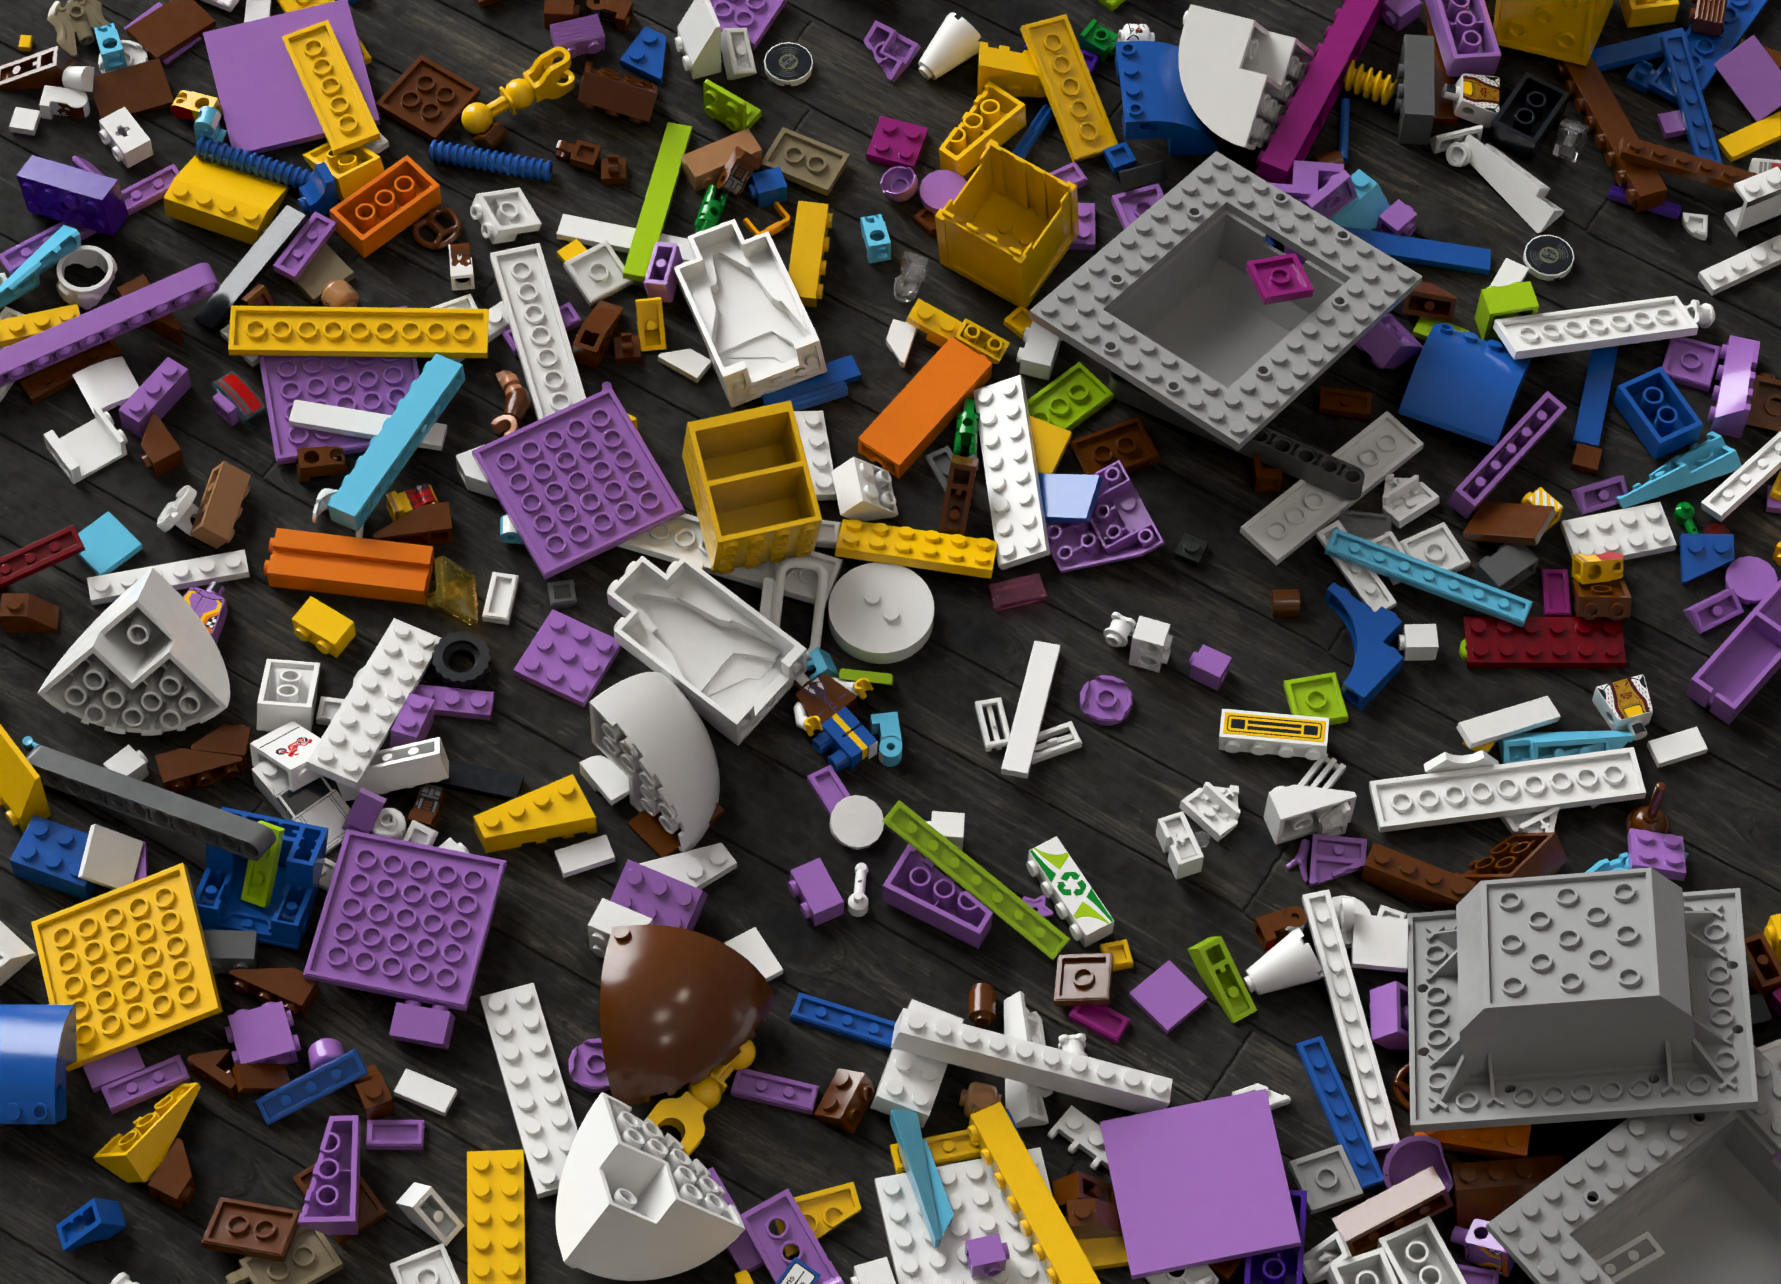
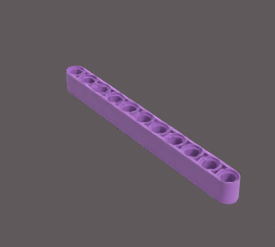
M199 263L0 350V388L213 295L219 290L220 284L211 266L208 263Z

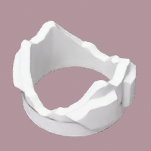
M90 245L81 246L59 260L57 264V291L68 304H78L83 309L89 310L96 306L103 295L107 293L115 278L117 265L112 256L103 249ZM73 263L81 264L87 268L99 266L106 273V276L96 285L76 287L64 279V270L66 266Z

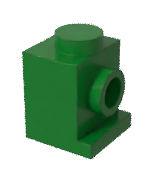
M1093 19L1080 34L1079 47L1082 50L1100 56V61L1104 63L1109 56H1113L1116 53L1115 43L1117 42L1118 35L1097 24V20Z

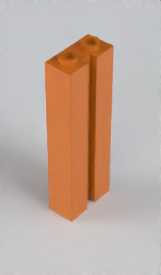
M951 337L858 438V453L873 463L877 461L882 464L883 469L899 479L957 416V411H961L964 408L965 398L972 399L974 397L973 392L976 389L982 388L991 378L992 362L985 355H979Z
M277 528L275 538H270L269 553H272L270 560L265 561L264 576L268 577L269 586L426 605L435 562L433 546Z

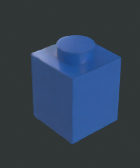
M780 167L751 175V184L748 185V191L751 199L756 200L758 208L773 205L776 201L779 203L787 201V184Z

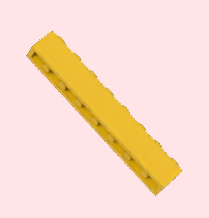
M998 1102L971 1114L969 1126L967 1127L968 1134L974 1143L978 1142L982 1149L980 1150V1155L986 1166L990 1165L994 1171L993 1179L999 1190L1003 1189L1006 1193V1203L1011 1213L1018 1215L1021 1232L1025 1237H1030L1033 1243V1253L1038 1261H1043L1049 1283L1101 1284L1002 1103Z

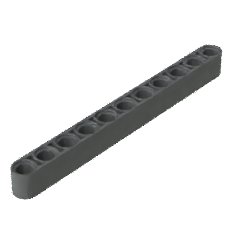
M1110 371L1108 389L1114 394V399L1249 458H1253V453H1259L1261 463L1275 469H1282V472L1302 479L1343 499L1356 500L1362 494L1365 474L1362 469L1267 427H1264L1237 451L1121 376Z
M37 745L26 756V759L39 774L43 785L241 857L257 861L276 841L274 832L263 824L57 750Z

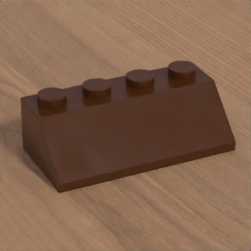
M1563 1155L1451 1164L1449 1172L1454 1184L1449 1192L1454 1204L1452 1208L1455 1225L1470 1229L1474 1219L1490 1222L1565 1166Z

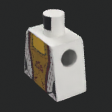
M1465 73L1461 75L1455 85L1445 83L1442 88L1441 97L1453 100V113L1455 116L1490 129L1491 122L1499 112L1500 78Z
M1641 674L1596 687L1592 701L1611 730H1628L1634 735V740L1644 738L1647 735L1644 725L1650 722L1653 713L1644 675Z

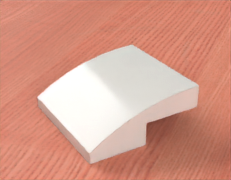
M122 356L96 363L73 374L93 414V407L95 405H98L103 413L118 405L122 407L139 388Z

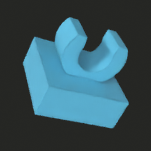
M818 647L809 652L812 660L807 661V670L811 671L816 668L815 673L809 676L812 681L821 674H827L831 678L839 676L829 653Z

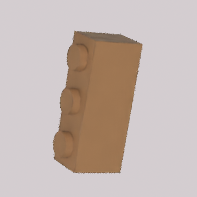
M749 128L682 155V172L695 192L707 189L709 184L714 185L717 183L724 166L736 146L762 161V149Z
M225 461L212 469L190 535L216 549L224 543H229L235 534V529H233L234 523L238 520L243 510L240 507L242 500L250 490L248 483L251 475Z

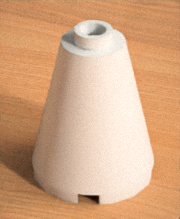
M954 12L947 15L918 62L920 74L928 80L930 78L936 80L979 53L980 42L978 40L981 38L980 34L963 17L959 20L954 17L956 13Z
M1299 928L1290 932L1246 970L1247 976L1243 979L1251 993L1256 991L1258 995L1319 980L1324 977L1320 972L1322 969L1309 943L1303 942L1301 937L1304 935Z

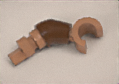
M507 370L495 374L505 392L506 406L503 415L495 418L491 423L494 434L500 435L501 432L508 430L504 433V436L519 429L518 424L522 422L531 408V399L528 391L520 385L517 375Z

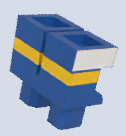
M846 706L822 723L823 730L812 739V746L819 754L824 753L829 748L833 750L834 753L828 757V763L835 772L846 767L852 771L858 762L866 757L869 760L877 754L878 741L863 725L860 726L861 722Z

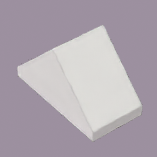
M1336 1231L1304 1254L1303 1273L1308 1284L1326 1280L1330 1264L1352 1257L1341 1231Z

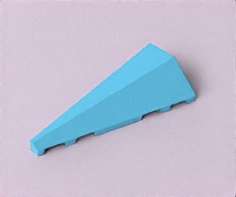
M63 225L0 285V309L40 285L39 275L55 266L61 258L81 247V237L77 229Z
M1712 431L1707 434V440L1701 445L1698 443L1692 444L1690 451L1675 456L1649 474L1650 480L1643 485L1636 483L1632 486L1633 491L1623 496H1618L1616 499L1621 508L1624 509L1734 472L1742 464L1736 450L1725 445L1723 437Z

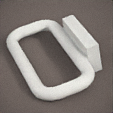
M797 557L788 558L777 567L775 580L774 578L764 577L760 614L780 628L787 571L791 568L814 570L817 573V587L811 640L807 650V661L812 660L809 652L821 646L828 573L824 565L819 561Z

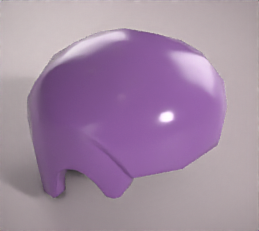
M898 166L890 168L882 176L880 182L881 190L889 200L895 202L907 201L915 195L918 189L917 175L911 167Z

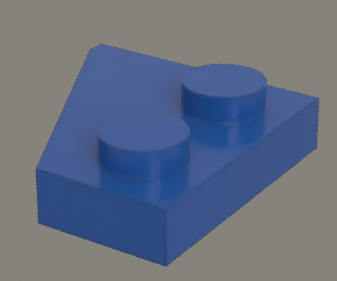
M645 26L621 57L620 66L661 85L663 82L666 36Z
M1734 534L1680 535L1681 585H1686L1691 580L1702 575L1705 576L1716 568L1724 567L1735 559Z

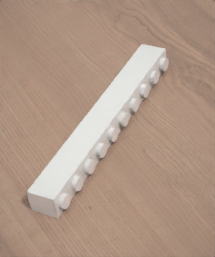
M903 1008L894 1026L891 1048L1140 1114L1166 1109L1170 1103L1173 1080L1171 1078Z

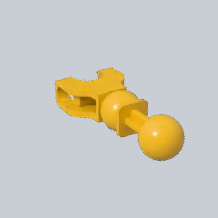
M554 47L534 61L529 70L523 73L524 79L517 78L511 80L505 89L502 86L499 87L501 97L487 105L479 102L469 104L463 110L461 116L464 128L472 134L484 133L490 129L493 117L507 109L514 116L517 114L516 109L528 108L534 99L538 103L543 99H558L570 92L575 87L576 82L574 74L568 70L571 66L569 51L563 47ZM555 58H564L562 61L553 64ZM560 79L568 80L566 83L558 82Z
M748 1040L739 1048L741 1052L728 1064H719L710 1071L711 1076L693 1086L689 1083L687 1091L681 1097L661 1100L647 1118L652 1120L653 1124L658 1128L671 1125L678 1129L682 1139L680 1143L684 1146L682 1151L688 1156L698 1147L704 1136L705 1125L703 1117L707 1110H711L719 1104L721 1095L727 1087L725 1080L734 1070H743L754 1061L756 1049L751 1040Z

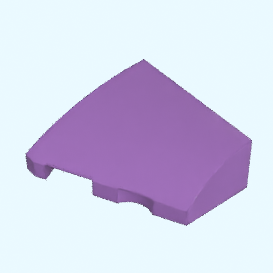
M876 20L863 40L891 82H894L905 71L921 48L918 43L898 34L896 30Z

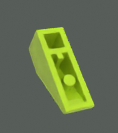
M1222 936L1209 937L1187 949L1198 973L1232 1023L1257 1011Z

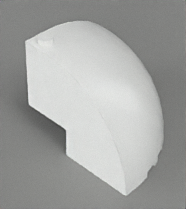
M1190 4L1189 10L1185 12L1183 17L1184 26L1178 53L1180 79L1187 100L1200 120L1221 138L1249 150H1255L1256 146L1262 148L1270 133L1276 132L1277 120L1281 114L1285 115V107L1290 96L1294 97L1296 95V85L1300 78H1305L1306 66L1309 61H1314V52L1298 39L1270 32L1255 20Z
M152 568L118 597L84 631L50 672L39 689L38 694L64 714L67 711L82 719L81 722L89 725V723L105 727V731L118 734L133 732L141 733V736L162 735L163 732L176 729L178 732L183 731L190 725L198 722L202 724L218 715L228 707L230 683L220 651L199 616L186 600Z
M640 673L616 683L589 702L592 743L629 777L630 804L640 813L645 809L651 816H655L661 811L662 815L659 817V821L667 832L673 834L679 828L682 830L678 834L681 844L679 851L681 853L690 851L709 828V821L719 800L720 776L715 750L702 720L679 688L662 673Z
M601 1092L576 1134L559 1184L556 1204V1233L565 1264L571 1268H579L588 1273L609 1279L645 1281L669 1277L688 1271L725 1250L745 1230V1227L735 1206L731 1204L728 1206L722 1197L726 1193L724 1189L718 1186L713 1179L709 1178L711 1173L698 1159H694L693 1162L691 1161L689 1156L682 1151L684 1146L673 1136L667 1133L664 1137L662 1131L653 1124L652 1120L646 1118L642 1121L630 1113L632 1107Z

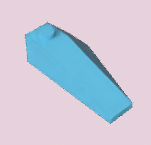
M1358 169L1351 176L1357 198L1330 220L1343 227L1375 231L1378 217L1390 205L1378 183Z

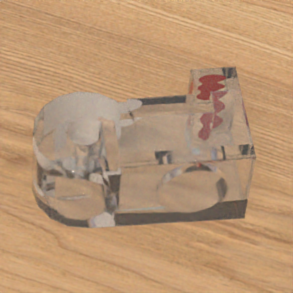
M908 251L904 252L901 258V271L903 272L897 276L894 282V297L900 303H910L915 299L928 273L929 258Z

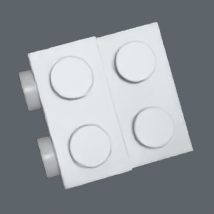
M520 187L478 193L470 208L471 217L474 220H479L482 225V235L485 238H489L492 244L515 241L517 234L539 231L542 224Z

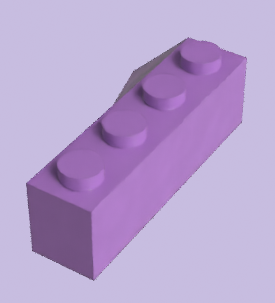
M1730 335L1727 345L1722 344L1719 359L1723 360V365H1718L1715 377L1720 382L1719 386H1714L1711 399L1716 401L1715 407H1710L1708 421L1712 422L1710 432L1713 431L1718 434L1741 438L1751 408L1750 401L1753 395L1752 388L1756 375L1755 370L1758 362L1760 341Z
M908 844L883 884L882 901L979 949L991 929L993 912L969 892L959 888L951 877L941 873L935 868L934 863L928 858L924 859L916 852L912 845Z
M358 1115L329 1117L320 1147V1154L313 1169L309 1190L307 1189L302 1213L299 1215L298 1225L327 1235H358L361 1126Z

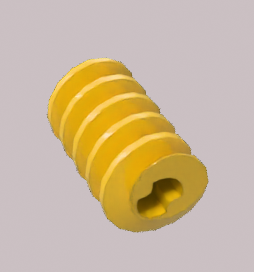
M1352 60L1343 82L1345 83V91L1349 92L1354 87L1355 95H1359L1363 91V98L1368 99L1372 94L1373 102H1377L1381 98V104L1386 106L1395 93L1398 78L1394 83L1391 82V74L1382 79V71H1379L1374 76L1373 67L1364 72V64H1361L1356 69L1355 61Z

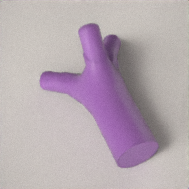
M1307 839L1301 841L1297 855L1291 862L1286 864L1287 869L1298 864L1304 882L1309 881L1307 858L1312 843Z

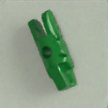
M709 184L695 220V233L717 226L724 210L728 194L723 192L717 200H714L717 187Z
M965 398L964 411H957L954 455L960 456L963 445L969 446L970 456L973 454L977 456L980 413H974L975 399Z

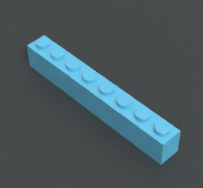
M437 353L431 361L425 364L422 374L417 380L412 382L409 392L404 399L399 400L396 410L390 418L388 417L384 421L382 430L377 437L372 438L367 451L357 459L355 468L350 475L344 477L337 493L330 497L328 509L332 521L357 532L360 530L464 383L463 364Z

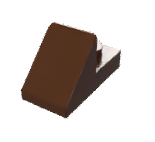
M229 1049L193 1054L187 1058L190 1072L233 1101L240 1094L233 1072L226 1069L232 1062V1055Z

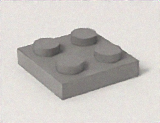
M1342 1144L1289 1161L1288 1166L1298 1189L1307 1191L1306 1207L1310 1215L1363 1197V1190Z

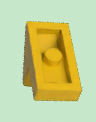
M661 297L635 300L641 352L666 349Z

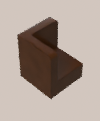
M1253 453L1251 469L1254 492L1280 491L1283 478L1282 469H1275L1260 463L1259 453Z

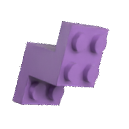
M1294 160L1290 184H1270L1306 205L1305 201L1313 191L1320 190L1325 186L1334 174L1342 172L1344 164Z

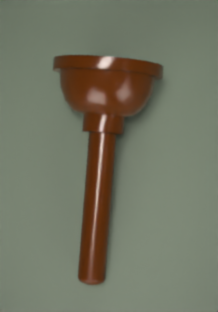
M1659 782L1656 784L1649 806H1640L1628 814L1625 823L1627 833L1630 828L1663 834L1668 833V819L1659 810L1667 788L1665 783Z

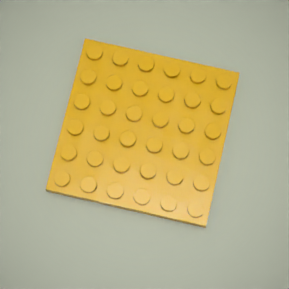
M184 863L31 922L49 1004H76L77 1061L66 1064L68 1072L223 1012L188 868Z

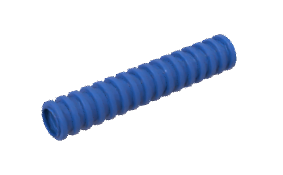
M205 136L199 138L195 148L197 158L202 156L204 160L210 159L212 163L218 161L219 165L225 164L228 168L230 166L235 170L240 168L241 172L247 171L250 175L255 173L257 177L262 175L263 179L269 178L272 182L277 180L279 184L284 182L285 186L292 185L294 189L304 186L315 172L310 173L309 169L302 170V167L299 166L295 168L293 164L288 166L286 162L281 164L280 160L276 159L273 161L271 157L266 159L264 155L259 157L257 153L251 154L249 150L244 152L242 148L237 150L233 145L231 147L227 143L222 145L220 141L214 142L211 138L207 140Z
M433 140L429 148L430 162L437 160L440 164L442 162H445L446 165L452 163L453 166L460 164V167L463 168L466 165L469 169L475 167L476 170H480V168H483L485 172L488 170L491 173L498 171L499 174L505 172L508 176L511 174L514 177L521 175V178L528 176L530 180H533V178H536L537 181L544 179V182H549L552 176L553 163L551 160L544 162V159H540L538 161L536 157L529 159L528 156L522 158L519 154L517 156H514L513 153L506 155V152L499 154L496 150L494 152H491L490 149L484 151L483 148L476 150L474 146L468 148L467 145L461 147L460 144L454 146L451 142L448 144L445 141L438 143L437 140Z

